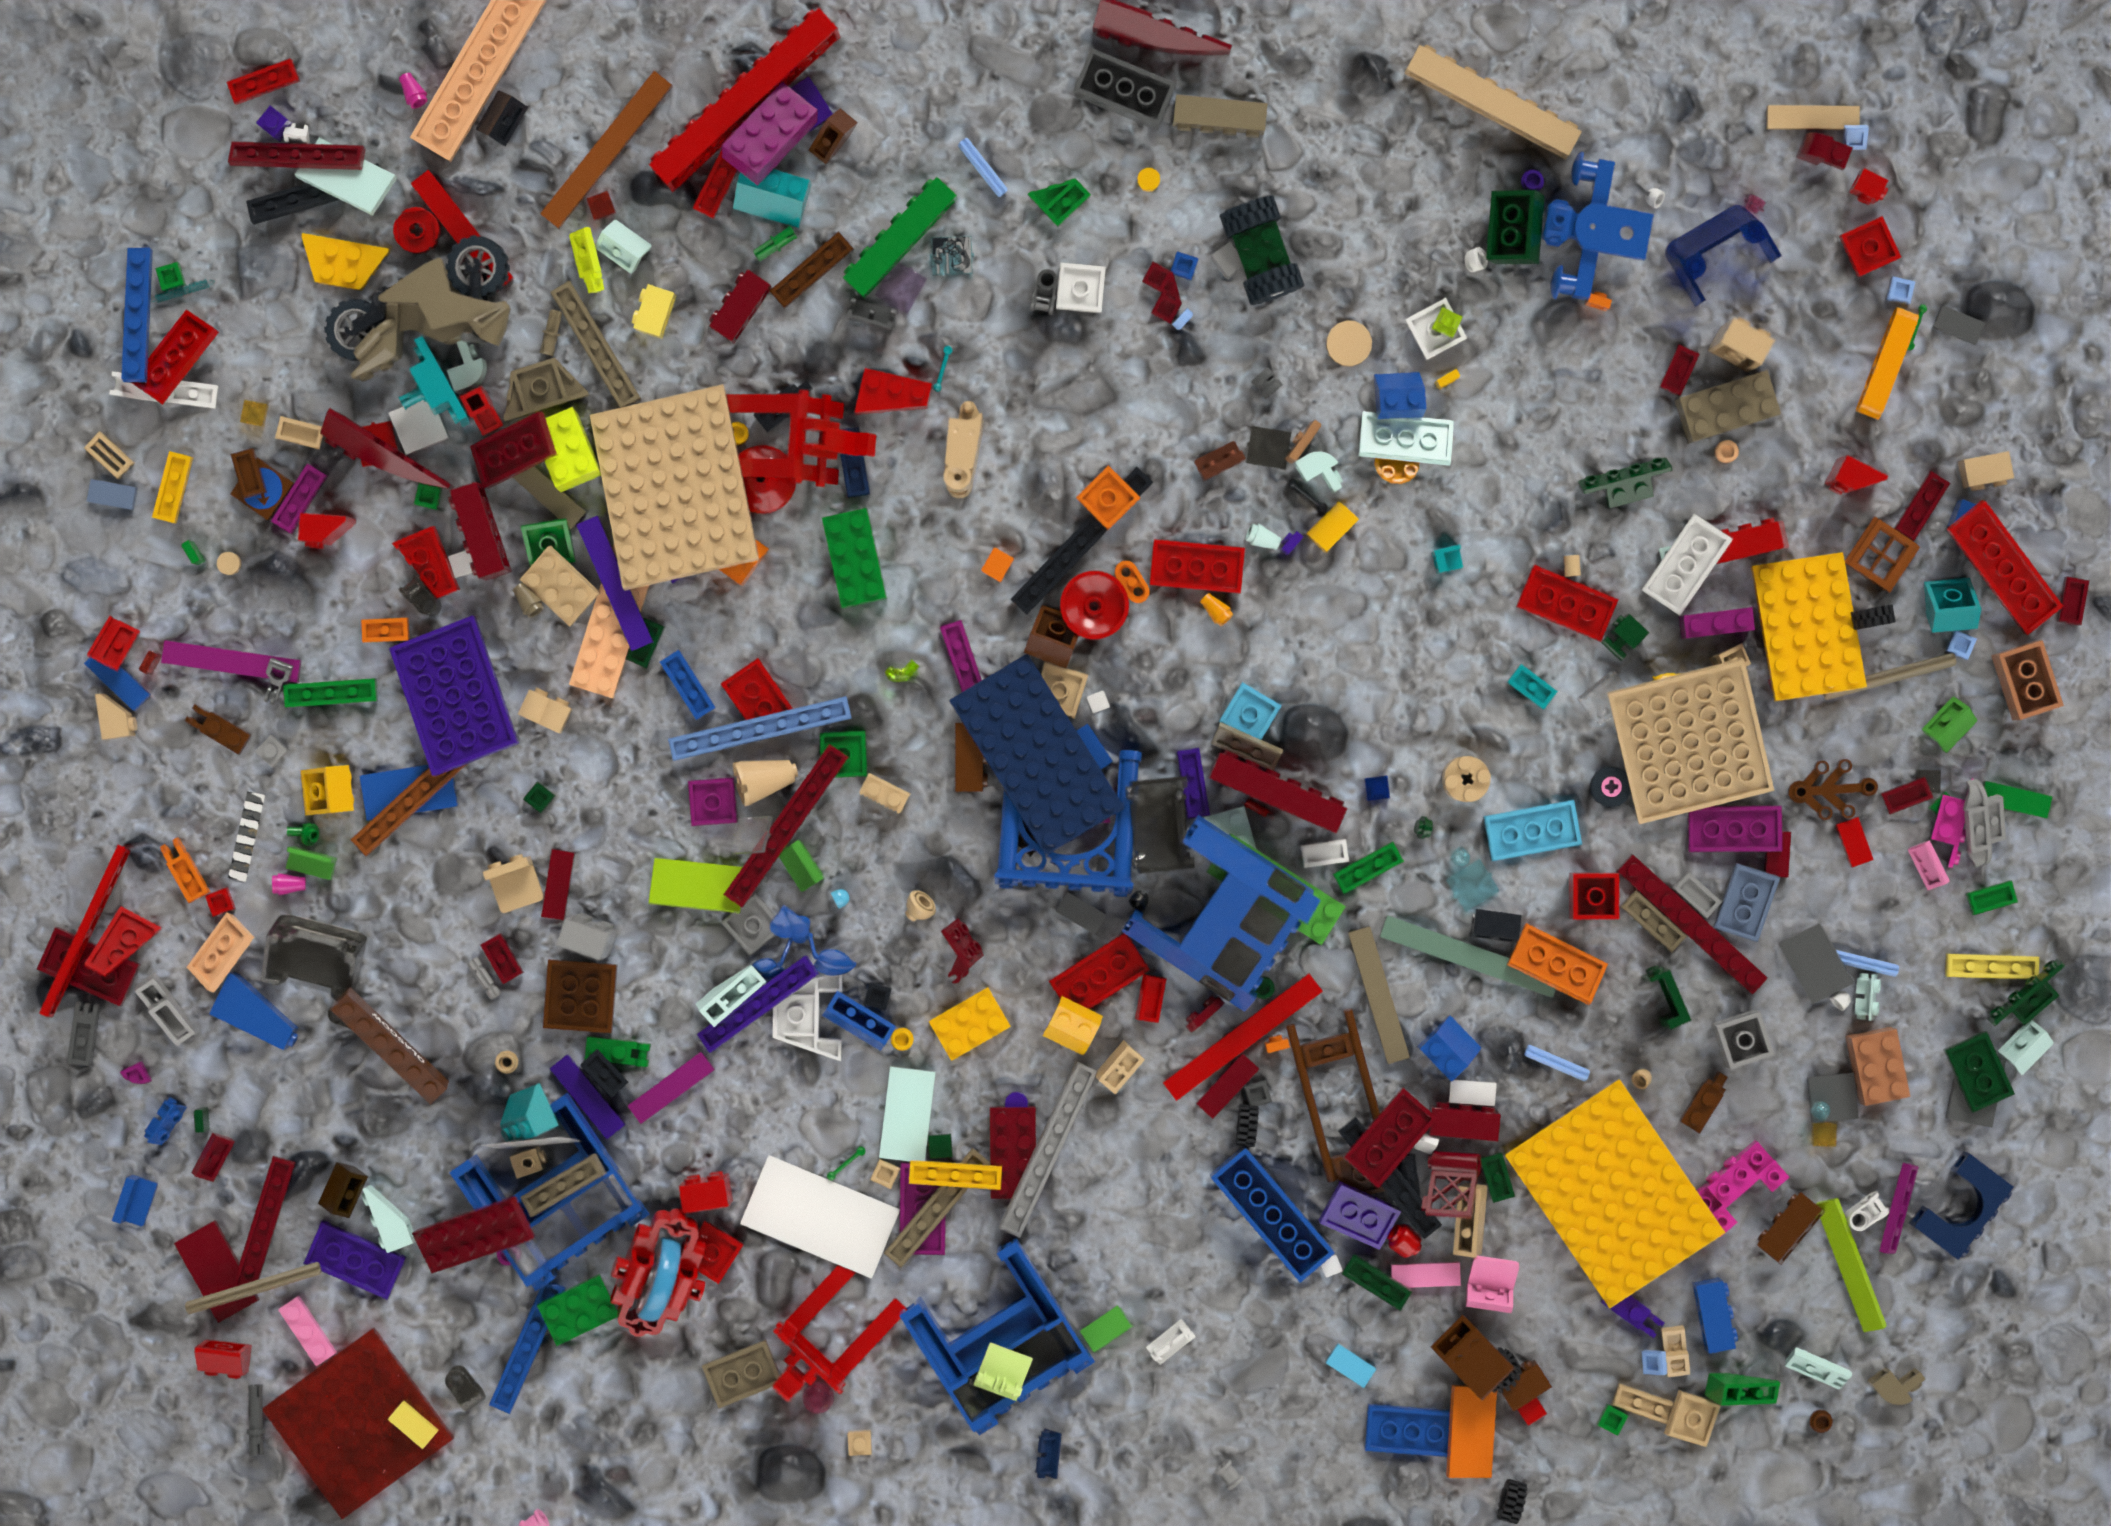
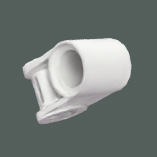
M1874 1191L1848 1209L1844 1215L1849 1228L1863 1231L1876 1221L1887 1216L1890 1209L1883 1205L1879 1199V1193ZM1859 1214L1861 1217L1860 1222L1857 1225H1853V1217Z

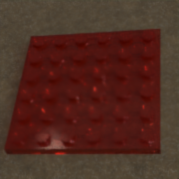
M375 1327L263 1407L265 1415L342 1520L455 1438ZM403 1401L407 1402L439 1430L423 1449L388 1420Z

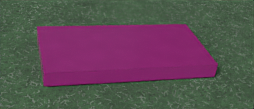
M1711 806L1688 812V852H1782V806Z
M901 1162L900 1233L939 1188V1186L909 1184L910 1162ZM946 1215L913 1255H945Z

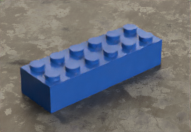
M1242 1146L1210 1173L1211 1179L1300 1283L1335 1254L1333 1248L1246 1146Z

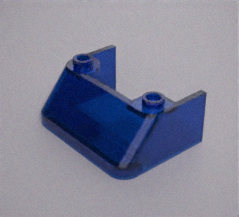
M1742 205L1731 206L1671 241L1666 246L1665 256L1695 307L1706 301L1695 282L1706 271V262L1702 257L1703 253L1741 232L1743 238L1748 243H1759L1770 264L1782 256L1765 225Z

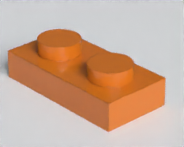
M409 618L361 620L363 643L410 640Z

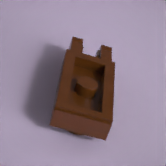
M194 704L192 709L196 713L207 717L205 722L202 724L189 716L184 721L199 729V732L240 755L252 735L218 714L209 712L203 707Z

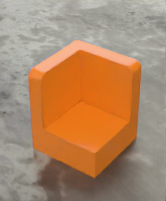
M994 547L981 570L1001 583L1015 559Z

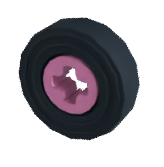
M1608 766L1601 768L1595 772L1591 779V795L1602 806H1620L1626 802L1631 794L1626 772L1618 767ZM1609 780H1612L1613 784H1617V788L1613 789V793H1609V790L1605 789V785L1609 784Z

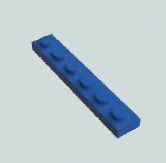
M127 248L121 376L123 382H147L153 250L151 248Z

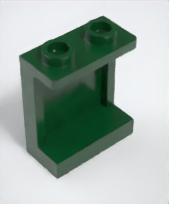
M1658 965L1646 969V974L1641 975L1642 979L1650 983L1658 980L1671 1010V1013L1659 1017L1662 1026L1671 1030L1692 1021L1671 970L1662 966L1659 967Z

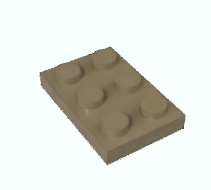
M766 1339L702 1365L718 1408L772 1388L773 1383L781 1376Z

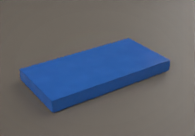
M429 765L360 775L366 820H372L425 772ZM454 777L415 813L458 806Z
M1368 1404L1364 1450L1447 1457L1450 1410Z

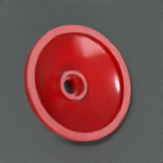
M768 445L752 446L738 454L739 458L786 459L788 457L781 450ZM743 477L749 511L757 514H768L783 508L795 492L796 483L792 482L793 478L765 477L763 482H758L757 477Z
M1087 571L1075 576L1066 585L1060 600V611L1067 627L1078 636L1092 640L1103 639L1116 633L1124 624L1129 611V599L1124 586L1117 578L1103 571ZM1093 602L1098 605V609L1095 611L1089 607Z

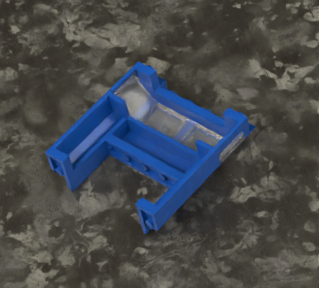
M568 1093L551 1103L550 1107L570 1138L581 1141L574 1142L579 1151L513 1195L516 1196L535 1238L502 1250L525 1286L532 1285L535 1291L558 1276L554 1269L555 1267L557 1270H560L569 1263L568 1258L573 1255L577 1258L588 1250L587 1245L592 1242L597 1245L607 1238L605 1233L611 1229L614 1232L618 1231L626 1225L625 1221L632 1227L650 1215ZM596 1153L607 1174L539 1214L530 1217L520 1198L521 1196ZM477 1154L449 1172L474 1210L506 1199Z

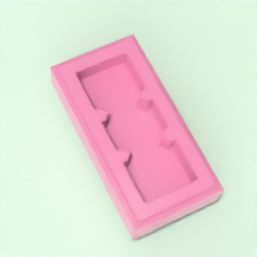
M1930 840L1907 849L1927 890L1950 882Z

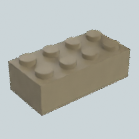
M1768 370L1675 400L1688 444L1781 414Z

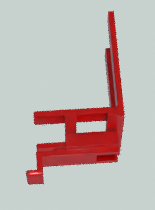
M799 390V394H726L730 413H791L788 457L786 459L739 458L743 477L793 478V483L802 484V480L815 482L817 487H825V484L838 485L839 470L826 467L827 459L837 460L838 453L874 457L876 434L841 430L840 423L830 421V418L843 419L844 404L831 401L832 395L822 394V399L808 396L809 391ZM807 413L820 415V419L807 418ZM806 430L819 433L818 444L805 443ZM804 455L817 457V466L803 463Z
M837 1265L784 1323L779 1321L776 1324L777 1327L773 1332L791 1349L783 1360L787 1364L784 1373L773 1383L772 1388L789 1402L804 1386L805 1382L811 1386L819 1375L837 1393L841 1394L844 1391L842 1388L846 1385L844 1382L846 1376L901 1319L899 1314L903 1309L907 1310V1307L897 1298H894L837 1360L831 1362L801 1334V1331L856 1273ZM800 1359L809 1365L804 1372L796 1366Z

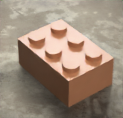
M2043 640L2033 641L1991 655L2012 720H2022L2064 706Z
M1887 1027L1845 1036L1852 1072L1855 1076L1858 1102L1860 1104L1868 1106L1911 1097L1897 1029Z

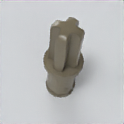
M550 310L546 330H542L544 334L539 353L554 356L558 336L560 337L558 329L562 312Z

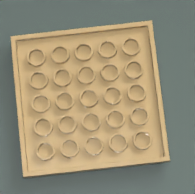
M1743 658L1607 692L1639 824L1774 791L1747 668Z

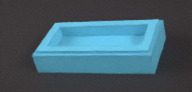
M1339 1343L1336 1344L1325 1361L1326 1364L1363 1388L1376 1371L1374 1366Z

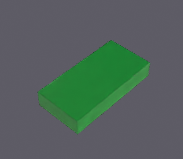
M2012 880L1966 893L1972 915L2018 903Z

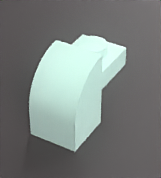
M462 340L457 342L464 364L447 370L454 392L457 394L479 386L487 372L486 361L482 358L475 359V357H478L475 345L470 344V342H463Z
M1319 451L1312 452L1294 463L1305 483L1321 474L1332 494L1342 488L1340 483L1343 480L1337 470L1332 471L1331 469L1338 464V461L1332 455Z

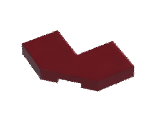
M1153 261L1142 282L1161 292L1151 313L1171 324L1182 305L1174 273Z

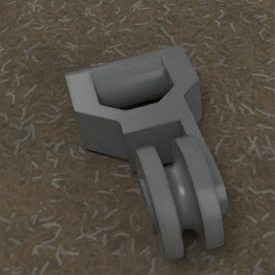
M274 658L270 659L266 673L270 678V683L273 685L269 686L264 702L268 703L270 700V704L274 705L278 701L284 682L290 679L294 666ZM273 669L285 672L284 677H276Z

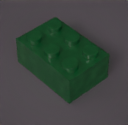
M1536 190L1491 191L1486 260L1494 264H1539L1545 195Z

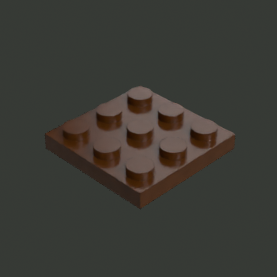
M548 959L543 1028L613 1033L618 964Z

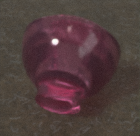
M814 1382L811 1386L808 1385L802 1395L803 1404L811 1413H825L833 1405V1390L826 1383Z

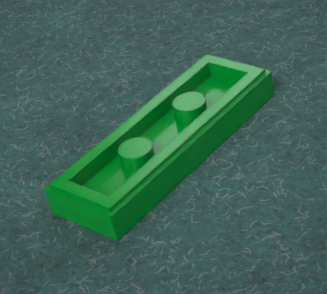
M1983 781L1987 797L1997 794L2002 796L2004 809L2048 819L2053 796Z
M1392 841L1333 873V876L1342 893L1346 894L1403 863L1404 860Z

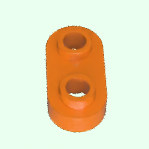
M1121 561L1115 568V577L1124 586L1129 600L1133 603L1144 602L1148 598L1150 590L1136 565L1131 561ZM1124 568L1130 570L1128 577H1124L1121 573ZM1135 588L1142 590L1141 596L1134 595L1133 591Z

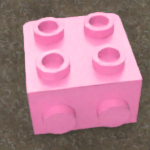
M1484 1256L1473 1258L1466 1285V1307L1512 1313L1513 1289L1519 1271V1263L1517 1261Z

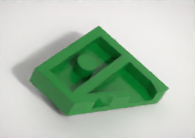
M1076 178L1067 180L1064 183L1050 185L1044 189L1031 191L1027 194L1057 227L1091 197V194Z

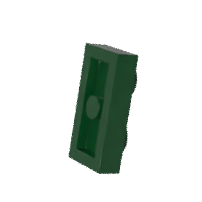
M1502 1152L1481 1157V1166L1492 1202L1496 1203L1515 1197Z

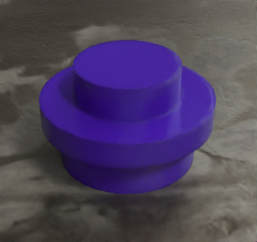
M1529 170L1521 178V186L1524 190H1536L1538 192L1544 185L1543 175L1537 170Z

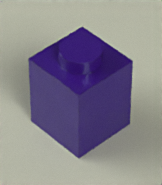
M271 105L256 122V124L279 142L284 138L283 132L285 127H290L293 124Z

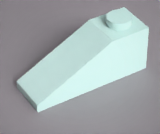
M749 965L713 988L696 1003V1006L711 1025L715 1027L765 984L766 980L752 965Z

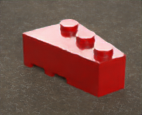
M865 368L854 413L856 415L928 409L933 385L929 382Z
M1774 518L1761 520V525L1755 527L1748 523L1738 526V531L1729 533V528L1720 530L1733 538V540L1716 564L1789 548L1784 522H1775Z

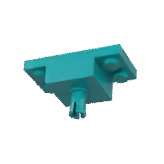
M423 336L414 339L417 346L413 349L420 363L409 368L417 385L412 391L398 397L404 409L406 410L424 400V402L427 401L434 415L448 410L455 424L460 422L462 428L471 424Z

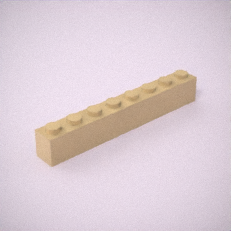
M1419 45L1404 74L1565 160L1570 155L1582 132L1578 130L1576 124L1570 121L1563 122L1558 119L1556 113L1537 108L1538 105L1532 100L1526 99L1524 101L1517 97L1518 94L1508 88L1504 90L1498 87L1497 82L1487 77L1483 79L1477 76V72L1470 67L1462 68L1456 64L1457 61L1455 59L1436 54L1437 51L1431 46L1424 45L1423 47Z

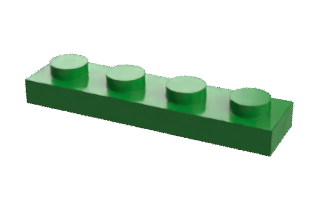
M376 678L283 685L285 708L378 701Z

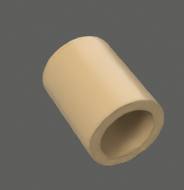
M1563 556L1565 577L1581 576L1580 556Z

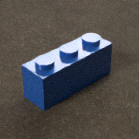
M839 991L834 994L822 1014L823 1017L880 1051L896 1028L892 1023Z
M1719 1277L1692 1282L1704 1349L1709 1354L1736 1349L1735 1342L1738 1341L1736 1329L1732 1328L1731 1324L1734 1314L1731 1305L1727 1303L1726 1297L1730 1296L1727 1283H1724Z

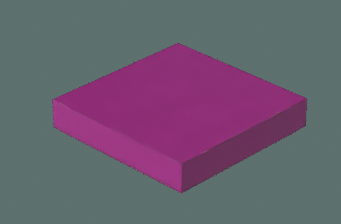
M734 777L688 781L691 826L738 823Z

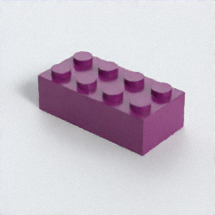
M782 82L722 145V158L758 186L817 123L818 110Z

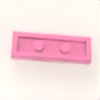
M1460 1262L1391 1264V1277L1408 1288L1461 1286Z

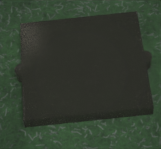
M1252 426L1250 440L1247 443L1246 464L1286 470L1287 461L1284 458L1290 451L1289 445L1292 432Z

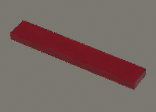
M231 141L228 163L230 166L362 170L366 149L363 145Z
M277 1156L272 1157L232 1288L260 1279L296 1164L295 1161Z

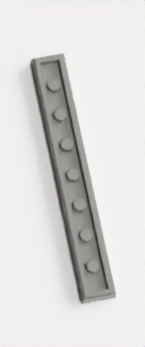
M1075 1061L998 1226L999 1229L1018 1238L1021 1237L1097 1070Z

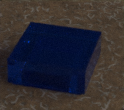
M1387 775L1364 778L1367 801L1390 798Z

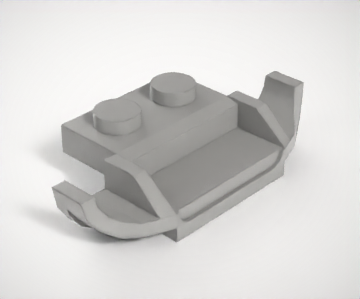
M1974 779L1966 782L1968 795L1965 799L1963 810L1965 813L1967 838L1966 851L1973 861V867H1979L1990 863L1992 859L1991 844L2006 840L2003 797L1998 794L1987 797L1984 786L1979 780Z

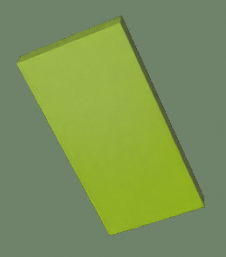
M654 858L648 903L740 913L741 907L723 894L742 867Z

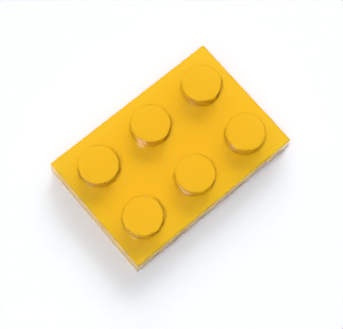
M989 987L928 1021L951 1061L1011 1027Z

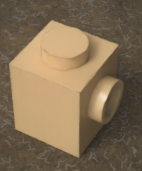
M539 1146L515 1153L509 1157L517 1179L545 1169V1163H548L545 1151L540 1150Z

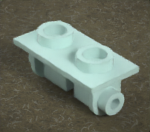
M1860 973L1859 977H1857L1856 994H1865V998H1856L1854 1013L1857 1014L1856 1019L1866 1020L1867 1015L1869 1016L1868 1021L1875 1020V1016L1879 1015V1002H1876V993H1880L1881 980L1877 979L1878 974H1872L1871 978H1869V974Z

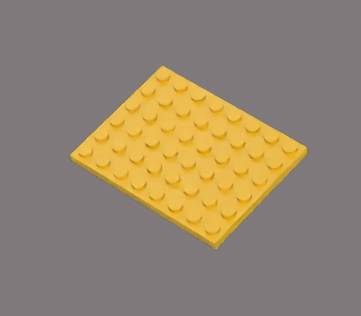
M1620 1079L1505 1154L1516 1173L1609 1308H1612L1725 1234L1715 1216Z

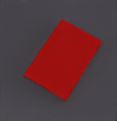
M759 658L720 683L745 720L793 709Z

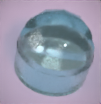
M1460 846L1452 853L1450 860L1455 865L1465 866L1470 861V854L1463 846Z
M1817 1102L1810 1109V1113L1824 1122L1831 1112L1829 1105L1825 1102Z

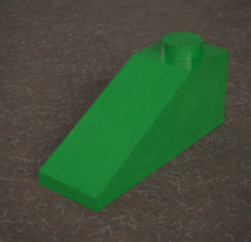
M1709 1373L1705 1396L1720 1406L1776 1404L1781 1382L1732 1373Z

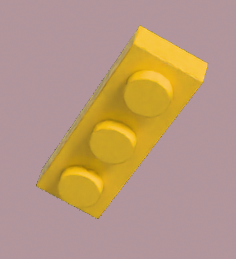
M169 451L152 518L177 523L194 457Z

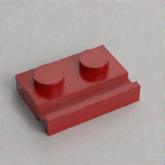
M109 616L88 651L87 657L93 658L97 662L118 672L140 635V630Z

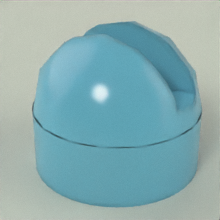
M837 889L831 892L838 909L847 905L849 894L846 890Z

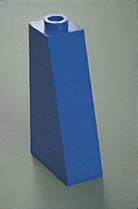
M234 971L228 974L209 1014L282 1050L288 1049L289 1046L293 1047L298 1038V1034H296L298 1027L239 973Z

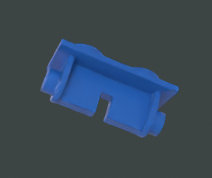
M171 1097L168 1100H164L157 1111V1114L162 1119L159 1120L153 1117L144 1130V1137L148 1139L147 1142L163 1145L169 1138L175 1125L182 1119L187 1107L177 1105V1101Z

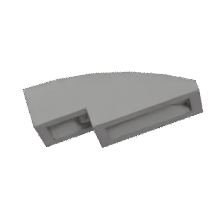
M155 972L136 985V994L149 1008L148 1012L176 1046L196 1033L182 1008Z

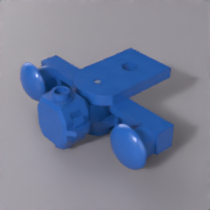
M1580 152L1574 159L1571 179L1575 186L1578 185L1579 180L1593 182L1590 204L1578 214L1570 207L1567 201L1555 199L1545 209L1541 238L1545 241L1546 245L1559 247L1568 239H1573L1582 248L1576 275L1564 274L1563 265L1555 269L1550 282V292L1554 299L1557 298L1558 293L1572 295L1571 298L1582 300L1590 298L1598 253L1641 261L1646 260L1654 214L1607 205L1615 166L1614 161L1599 159L1597 162L1584 160V152ZM1628 227L1631 229V239L1626 240L1621 237V228Z

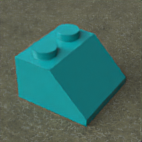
M1970 578L1924 582L1926 617L1932 633L1978 629L1982 608Z

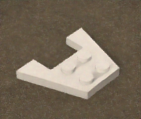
M843 974L838 976L823 975L814 978L773 1008V1038L842 1061V1038H819L820 992H843Z

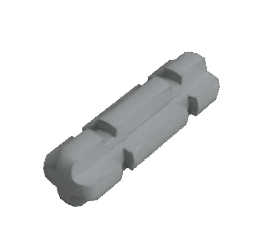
M476 957L469 961L467 966L471 971L475 972L474 976L482 988L487 990L486 993L489 998L494 999L501 994V990L497 985H494L495 981L486 968L481 966L483 964L480 959Z

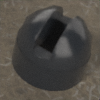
M1142 890L1134 892L1129 899L1130 905L1138 910H1145L1149 902L1148 894H1142Z

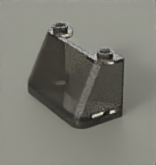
M1187 776L1130 781L1129 786L1125 787L1126 799L1130 800L1135 855H1132V867L1137 869L1139 874L1195 868L1194 857H1190V853L1187 852L1191 848L1183 843L1187 827L1184 806L1186 795H1182V792H1184V788H1188Z
M289 914L281 915L277 918L266 936L260 981L268 982L271 985H280L289 977L331 988L330 995L336 1001L349 987L355 991L367 937L360 932Z

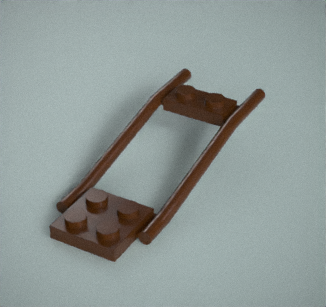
M1352 1008L1343 1010L1348 1033L1345 1032L1302 1045L1299 1043L1295 1024H1289L1286 1026L1327 1182L1339 1180V1182L1341 1181L1370 1195L1385 1191L1382 1186L1376 1188L1342 1158L1345 1153L1330 1157L1306 1069L1307 1067L1310 1068L1355 1055L1372 1120L1374 1121L1380 1114Z

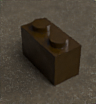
M336 1162L318 1204L330 1214L350 1218L368 1176L355 1166Z

